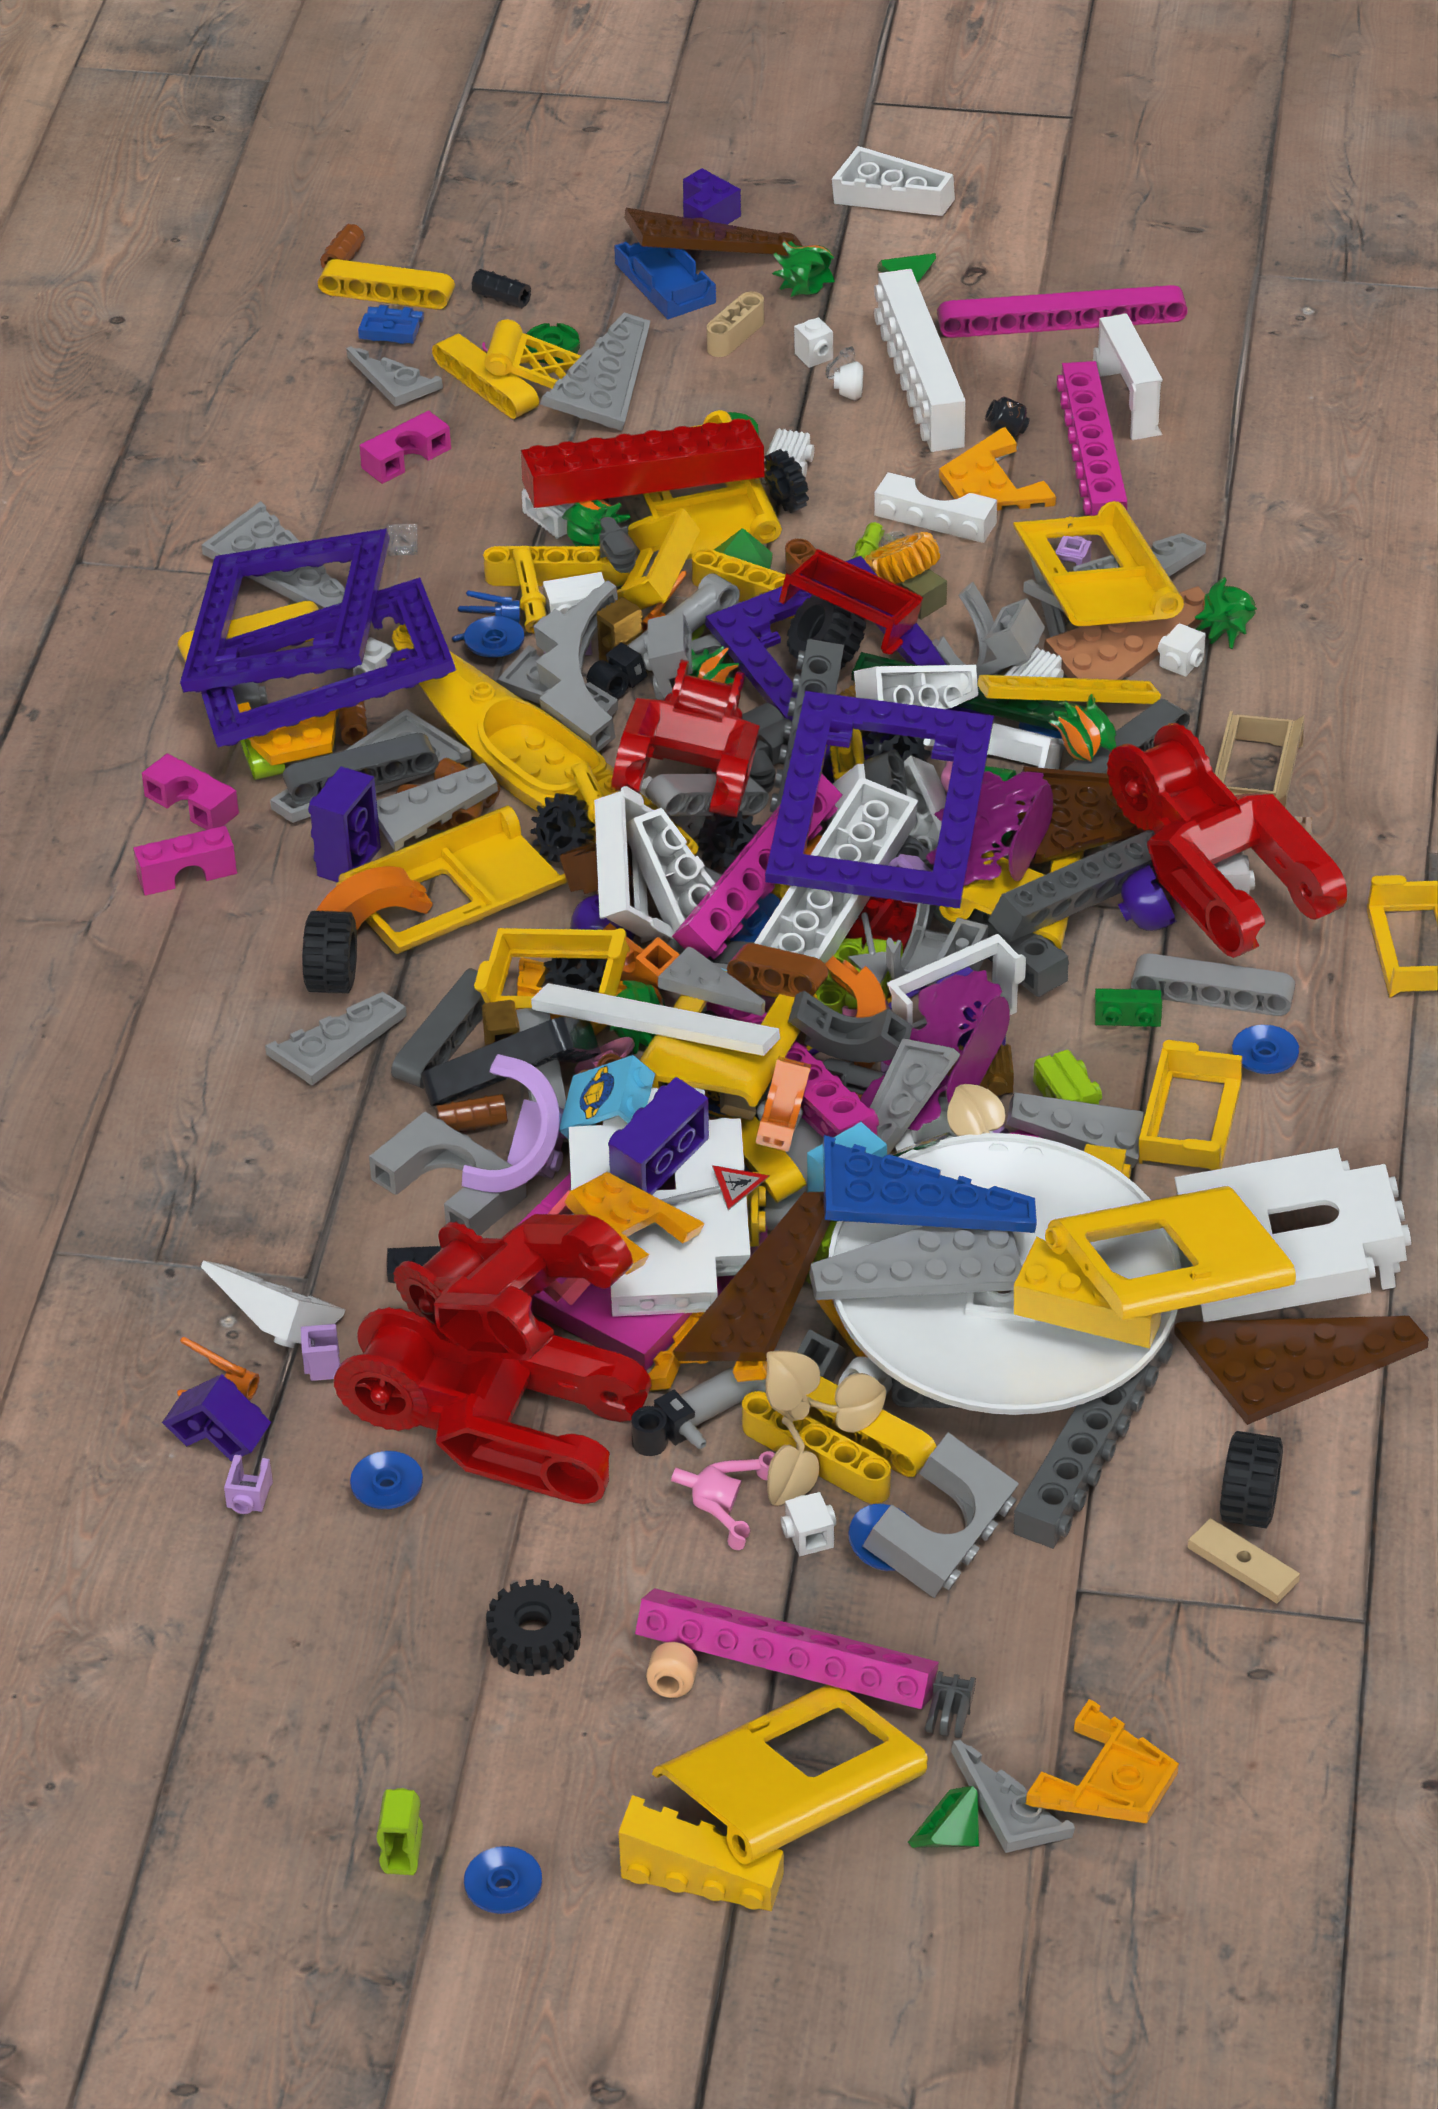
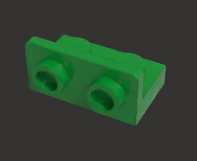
M1095 988V1025L1161 1027V990Z

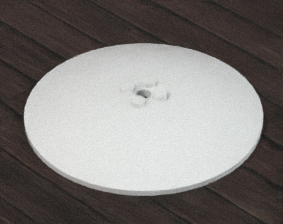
M1005 1133L970 1134L940 1140L937 1144L920 1150L912 1149L898 1156L940 1169V1175L958 1180L960 1175L972 1179L971 1184L989 1189L997 1186L1034 1197L1037 1219L1035 1233L1013 1232L1021 1267L1036 1236L1045 1240V1232L1050 1221L1151 1201L1134 1182L1106 1162L1082 1150L1040 1137ZM837 1221L832 1234L829 1257L923 1226ZM1164 1228L1090 1242L1112 1272L1128 1279L1181 1269L1176 1243ZM1014 1290L1006 1294L989 1291L833 1299L836 1311L855 1344L881 1370L904 1386L926 1397L955 1407L991 1414L1009 1415L1039 1414L1067 1409L1092 1401L1120 1387L1138 1374L1154 1358L1165 1343L1178 1312V1309L1161 1313V1324L1149 1349L1014 1315Z

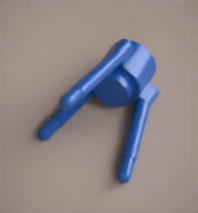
M468 590L466 595L469 597L497 603H495V606L458 607L460 612L495 613V616L511 618L518 623L520 621L519 600H512V597H501ZM464 633L453 636L452 640L454 642L464 640Z

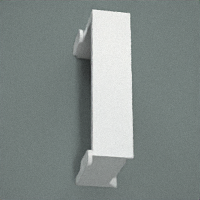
M1127 313L1100 318L1098 348H1094L1093 361L1097 363L1100 377L1121 374L1130 391L1131 440L1163 435L1158 427L1160 389L1163 379Z
M993 723L988 754L1036 765L1038 768L1059 769L1064 743L1063 739ZM924 739L923 744L934 746L935 740Z
M624 786L619 792L594 800L600 919L607 918L640 936L641 943L656 939L657 937L665 936L671 938L673 929L670 925L658 918L648 916L647 884L633 852L634 908L630 906L626 824L633 818L654 810L644 805L641 794Z
M995 934L887 982L892 995V1011L910 1023L913 1028L919 1030L924 1028L927 1024L925 1018L913 1023V1002L906 994L993 955L992 983L1000 985L1002 990L1000 996L1008 1001L1010 1015L1017 1012L1018 984L1025 979L1026 957L1022 954L1018 955L999 934Z

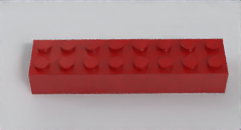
M734 419L731 422L719 424L708 422L696 427L678 426L673 430L666 431L649 430L643 434L636 435L619 434L616 437L606 439L595 437L587 441L575 443L564 441L558 445H535L529 449L521 450L522 482L534 508L765 477L764 445L750 419Z

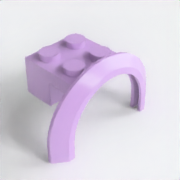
M497 1054L491 1065L490 1073L521 1082L532 1092L537 1102L523 1100L507 1160L513 1166L501 1170H485L464 1165L462 1186L489 1193L513 1190L527 1183L536 1175L553 1179L555 1171H559L563 1161V1152H561L563 1139H567L559 1131L564 1109L559 1107L556 1094L548 1079L537 1068L525 1061Z

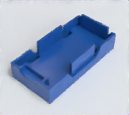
M623 242L614 246L615 264L667 320L716 303V284L703 271H700L698 275L696 274V261L684 249L641 246L639 242L631 245Z

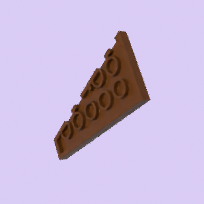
M627 207L625 209V220L640 245L645 247L788 255L782 245L784 241L787 244L792 241L796 246H802L798 238L788 232L774 233L710 222L705 218L692 219Z
M804 1192L673 1350V1354L678 1361H767V1352L774 1351L810 1270L811 1263L814 1261L831 1220H825L824 1192Z

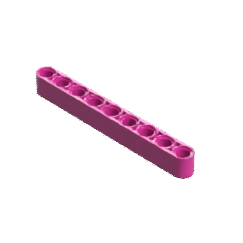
M1167 285L952 300L940 304L937 309V316L941 333L949 338L1099 328L1100 318L1126 313L1133 325L1171 323L1184 319L1188 310L1182 289L1178 286Z

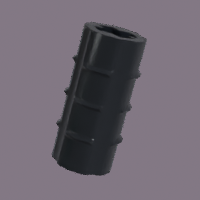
M479 269L473 276L472 291L483 295L485 298L489 297L497 302L501 301L509 306L513 305L519 308L526 306L530 300V285L519 282L517 279L513 280L506 275L501 276L494 271L489 272L484 269Z

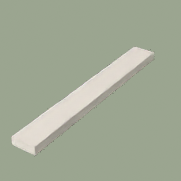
M550 983L545 985L531 999L532 1009L536 1011L764 1056L780 1040L779 1028Z

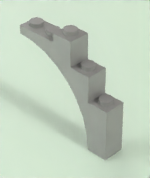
M608 580L600 587L592 590L586 598L577 605L572 606L565 614L554 609L534 625L537 646L546 652L536 661L539 680L549 688L539 698L541 710L558 720L591 745L597 752L616 738L613 718L596 703L586 688L582 677L585 653L593 635L597 631V611H601V608H606V605L610 606V603H615V600H618L617 588Z

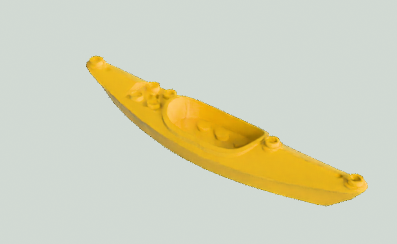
M405 624L399 625L392 634L395 648L397 651L406 648L409 650L413 649L414 646ZM450 650L449 652L456 671L440 679L432 678L419 683V686L445 719L462 745L471 750V756L478 764L485 763L493 777L502 787L537 812L536 807L538 805L546 806L545 798H554L556 793L575 795L577 800L585 801L570 772L572 765L578 761L589 763L604 797L619 792L611 790L614 768L591 745L551 715L535 705L522 700ZM642 795L644 805L648 806L653 810L659 809L655 804H653L644 795ZM586 803V806H585L584 809H585V810H588L589 807H588V805H587V803ZM671 819L687 841L685 844L696 856L699 848L697 843ZM595 826L589 829V833L594 836L593 840L591 841L596 843Z

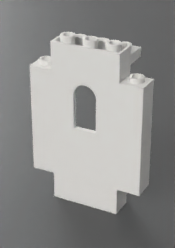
M651 1088L648 1103L653 1100L658 1088ZM694 1088L705 1095L704 1089ZM620 1116L603 1120V1125L569 1127L571 1190L606 1172L610 1173L608 1142L615 1131L618 1129L622 1130L628 1124ZM741 1118L709 1120V1139L675 1172L676 1189L657 1190L653 1196L658 1199H665L719 1186L712 1165L744 1171ZM721 1192L670 1204L704 1223L700 1234L685 1243H681L655 1222L628 1236L627 1238L647 1252L649 1257L644 1266L628 1275L624 1274L611 1286L612 1317L706 1312L718 1297L717 1276H735L750 1258L746 1197L729 1211Z
M1338 1148L1174 1177L1177 1195L1223 1186L1231 1187L1288 1256L1296 1272L1295 1285L1200 1304L1204 1322L1371 1293L1370 1278L1376 1277L1374 1266H1379L1382 1290L1396 1287L1394 1273L1400 1272L1399 1262L1407 1261L1405 1246L1411 1245V1237L1408 1225H1401V1221H1405L1402 1201H1395L1394 1199L1399 1197L1395 1176H1388L1385 1164L1350 1170L1348 1160L1341 1161ZM1319 1205L1332 1206L1339 1212L1338 1217L1329 1224L1276 1234L1272 1233L1268 1216L1269 1214ZM1177 1246L1181 1269L1193 1266Z

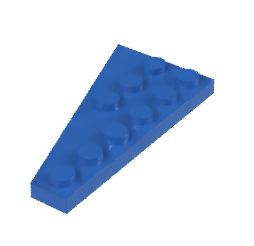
M824 1135L823 1181L825 1220L1035 1233L1037 1219L1034 1197L997 1186L989 1189L971 1184L972 1179L959 1175L958 1180L940 1175V1169L890 1154L879 1157L866 1153V1147L854 1144L852 1148L836 1144V1138Z

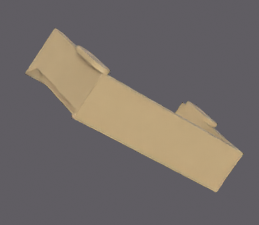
M1230 711L1215 769L1216 776L1225 783L1235 739L1267 742L1274 746H1283L1273 791L1228 786L1227 788L1234 795L1250 793L1273 794L1287 809V796L1298 748L1302 747L1304 743V715L1293 721L1233 715V711Z

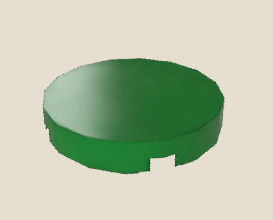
M543 323L533 327L526 333L576 354L580 349L578 332L563 323H557V326ZM525 345L531 353L538 352L535 348ZM553 357L557 363L564 362L563 359ZM544 359L537 360L539 363L547 364V362Z

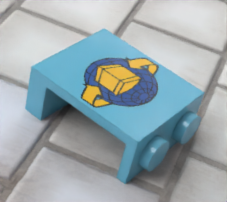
M631 1055L574 1075L559 1131L569 1139V1127L595 1126L596 1123L615 1116H620L629 1123L634 1113L639 1108H644L648 1104L655 1073L638 1058Z

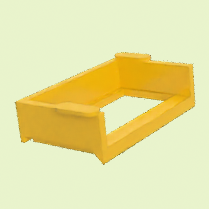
M684 508L655 520L653 516H648L628 526V535L638 547L640 553L625 584L621 589L617 590L618 600L620 597H624L631 603L636 604L641 610L660 602L663 604L666 602L700 532L699 527ZM659 550L647 576L642 577L653 553Z
M1402 875L1374 876L1371 879L1366 910L1389 998L1405 991L1438 990V965L1399 967L1385 911L1434 910L1438 925V881L1406 882V877Z
M498 928L489 961H483L479 966L474 983L475 990L481 993L485 1003L512 1000L515 1002L516 1010L532 1008L531 999L534 996H501L512 957L607 959L598 993L616 996L627 953L630 952L625 940L626 932L622 928L616 930Z
M1175 1040L1163 1042L1139 1136V1164H1142L1144 1160L1208 1168L1211 1170L1222 1169L1242 1085L1241 1055L1199 1051V1045L1192 1042ZM1173 1077L1225 1083L1211 1141L1158 1137Z

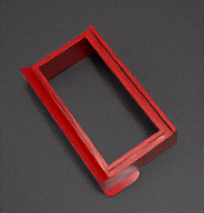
M816 549L815 554L792 574L786 573L779 602L785 604L799 590H804L885 627L886 630L880 649H882L883 653L892 655L903 645V640L900 637L917 623L924 597L822 550ZM813 579L893 615V617L813 581Z

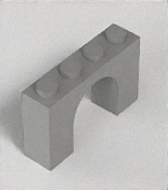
M423 1112L369 1156L371 1180L395 1195L399 1194L422 1174L437 1168H455L463 1171L464 1165L485 1170H501L513 1166L498 1157L492 1150L483 1148L472 1141L469 1136L459 1133L449 1127L443 1120L436 1119L427 1112ZM526 1183L513 1190L499 1193H489L463 1187L444 1203L446 1224L450 1221H457L459 1224H465L467 1228L473 1229L477 1235H481L527 1197Z
M950 1433L945 1435L930 1454L919 1474L956 1501L964 1515L965 1529L953 1534H940L930 1531L891 1504L873 1527L863 1544L864 1548L933 1598L937 1596L943 1587L948 1591L951 1589L961 1575V1572L957 1570L961 1563L967 1566L970 1564L980 1550L975 1544L980 1538L984 1541L989 1539L998 1526L994 1519L998 1514L1005 1517L1017 1501L1012 1494L1019 1485L1017 1481Z

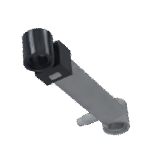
M714 573L708 574L701 580L698 590L667 615L683 611L692 634L705 623L707 615L736 605L740 596L739 589ZM644 633L630 644L625 645L621 642L606 654L608 662L604 660L595 662L587 673V683L590 682L614 698L619 699L625 694L628 686L633 688L648 676L644 661V653L648 652L644 642Z

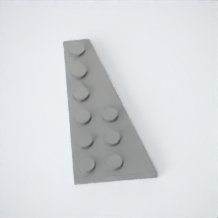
M624 312L609 327L608 332L603 337H599L591 350L588 349L568 369L567 374L554 384L553 389L550 392L547 391L542 396L540 405L622 431L651 321Z
M260 501L201 546L202 554L214 560L215 556L298 543L300 541L289 530H285L280 525L279 519L275 515H270L266 511V506ZM323 565L320 567H300L290 572H269L259 577L253 575L246 576L297 603L313 601L319 610L341 603L345 592L343 585L336 578H331L326 573V568Z
M1181 533L1153 542L1151 549L1167 575L1171 576L1206 554V543ZM1110 555L1074 566L1073 571L1119 568L1120 566L1114 556ZM1032 579L1024 582V593L1063 611L1046 581L1036 583Z
M407 709L346 749L349 750L413 733H423L428 737L438 757V764L446 757L457 763L471 760L470 749ZM438 764L428 773L375 786L376 793L435 772ZM288 789L270 799L271 809L292 823L311 817V814L308 812L309 803H295Z
M923 1226L811 1263L809 1274L815 1300L1009 1291L1014 1290V1283L1022 1267L1012 1231Z

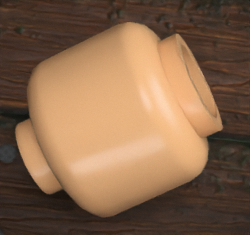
M665 1642L658 1645L652 1652L646 1673L648 1685L654 1692L667 1698H679L686 1695L693 1687L698 1668L695 1653L686 1645L678 1642Z

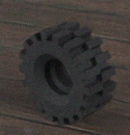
M533 1579L525 1580L526 1586L522 1587L519 1586L518 1582L510 1584L511 1591L507 1592L504 1588L499 1591L498 1600H491L489 1603L490 1611L487 1610L486 1613L488 1646H490L491 1655L493 1658L498 1657V1664L503 1668L510 1664V1672L518 1674L520 1669H525L526 1676H534V1670H541L542 1675L550 1674L549 1667L554 1666L556 1670L563 1668V1659L570 1662L575 1657L574 1650H578L580 1646L579 1607L577 1602L574 1603L573 1595L569 1591L564 1594L563 1587L557 1583L554 1588H550L549 1581L542 1579L540 1585H534ZM529 1620H541L547 1623L545 1627L538 1630H525L519 1627L522 1623Z

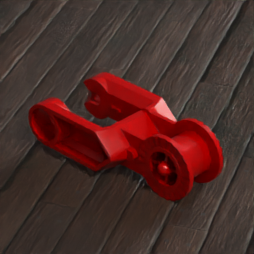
M681 659L672 693L668 694L664 701L636 698L620 740L611 781V790L621 791L622 787L627 786L640 794L650 759L663 760L666 758L712 769L711 772H716L717 781L709 812L737 818L748 784L760 730L759 725L742 719V711L738 708L745 673L736 672L733 685L687 675L689 661Z
M1170 723L1161 727L1155 735L1154 747L1146 751H1142L1132 744H1122L1114 748L1109 754L1107 775L1109 777V785L1112 788V795L1115 797L1117 805L1122 809L1123 815L1128 817L1129 821L1135 824L1137 828H1141L1144 831L1153 830L1155 833L1147 841V848L1159 882L1213 943L1227 956L1235 958L1259 947L1256 936L1265 925L1263 914L1254 899L1245 891L1236 890L1214 865L1248 848H1252L1288 888L1294 904L1307 918L1316 920L1344 907L1347 902L1346 882L1334 860L1273 794L1250 793L1234 795L1213 772L1209 757L1205 754V749L1199 743L1198 738L1192 734L1191 730L1186 729L1184 725Z
M534 1214L510 1230L501 1239L483 1238L477 1235L473 1229L467 1228L465 1224L450 1221L439 1230L438 1238L441 1250L423 1266L415 1262L404 1261L395 1268L393 1275L396 1288L400 1292L402 1300L407 1303L408 1309L418 1316L425 1317L430 1323L435 1324L443 1335L470 1356L528 1360L551 1341L554 1336L553 1328L544 1322H539L532 1314L531 1305L534 1294L541 1293L559 1277L584 1278L596 1287L602 1289L609 1288L632 1267L633 1259L629 1248L621 1236L608 1223L596 1216Z
M390 1307L385 1309L379 1308L364 1317L357 1333L358 1343L364 1354L354 1355L345 1359L338 1367L334 1376V1388L337 1396L341 1399L342 1404L362 1421L369 1422L373 1426L382 1427L386 1430H410L419 1425L437 1430L436 1444L466 1472L579 1504L595 1503L603 1497L609 1483L610 1452L596 1440L584 1435L565 1434L556 1436L511 1423L510 1421L525 1389L585 1405L586 1408L597 1416L610 1421L625 1422L631 1421L633 1413L643 1407L652 1386L650 1375L634 1359L556 1335L528 1360L473 1357L443 1335L436 1325L430 1323L425 1317L418 1316L414 1312L405 1311L402 1308L393 1309Z

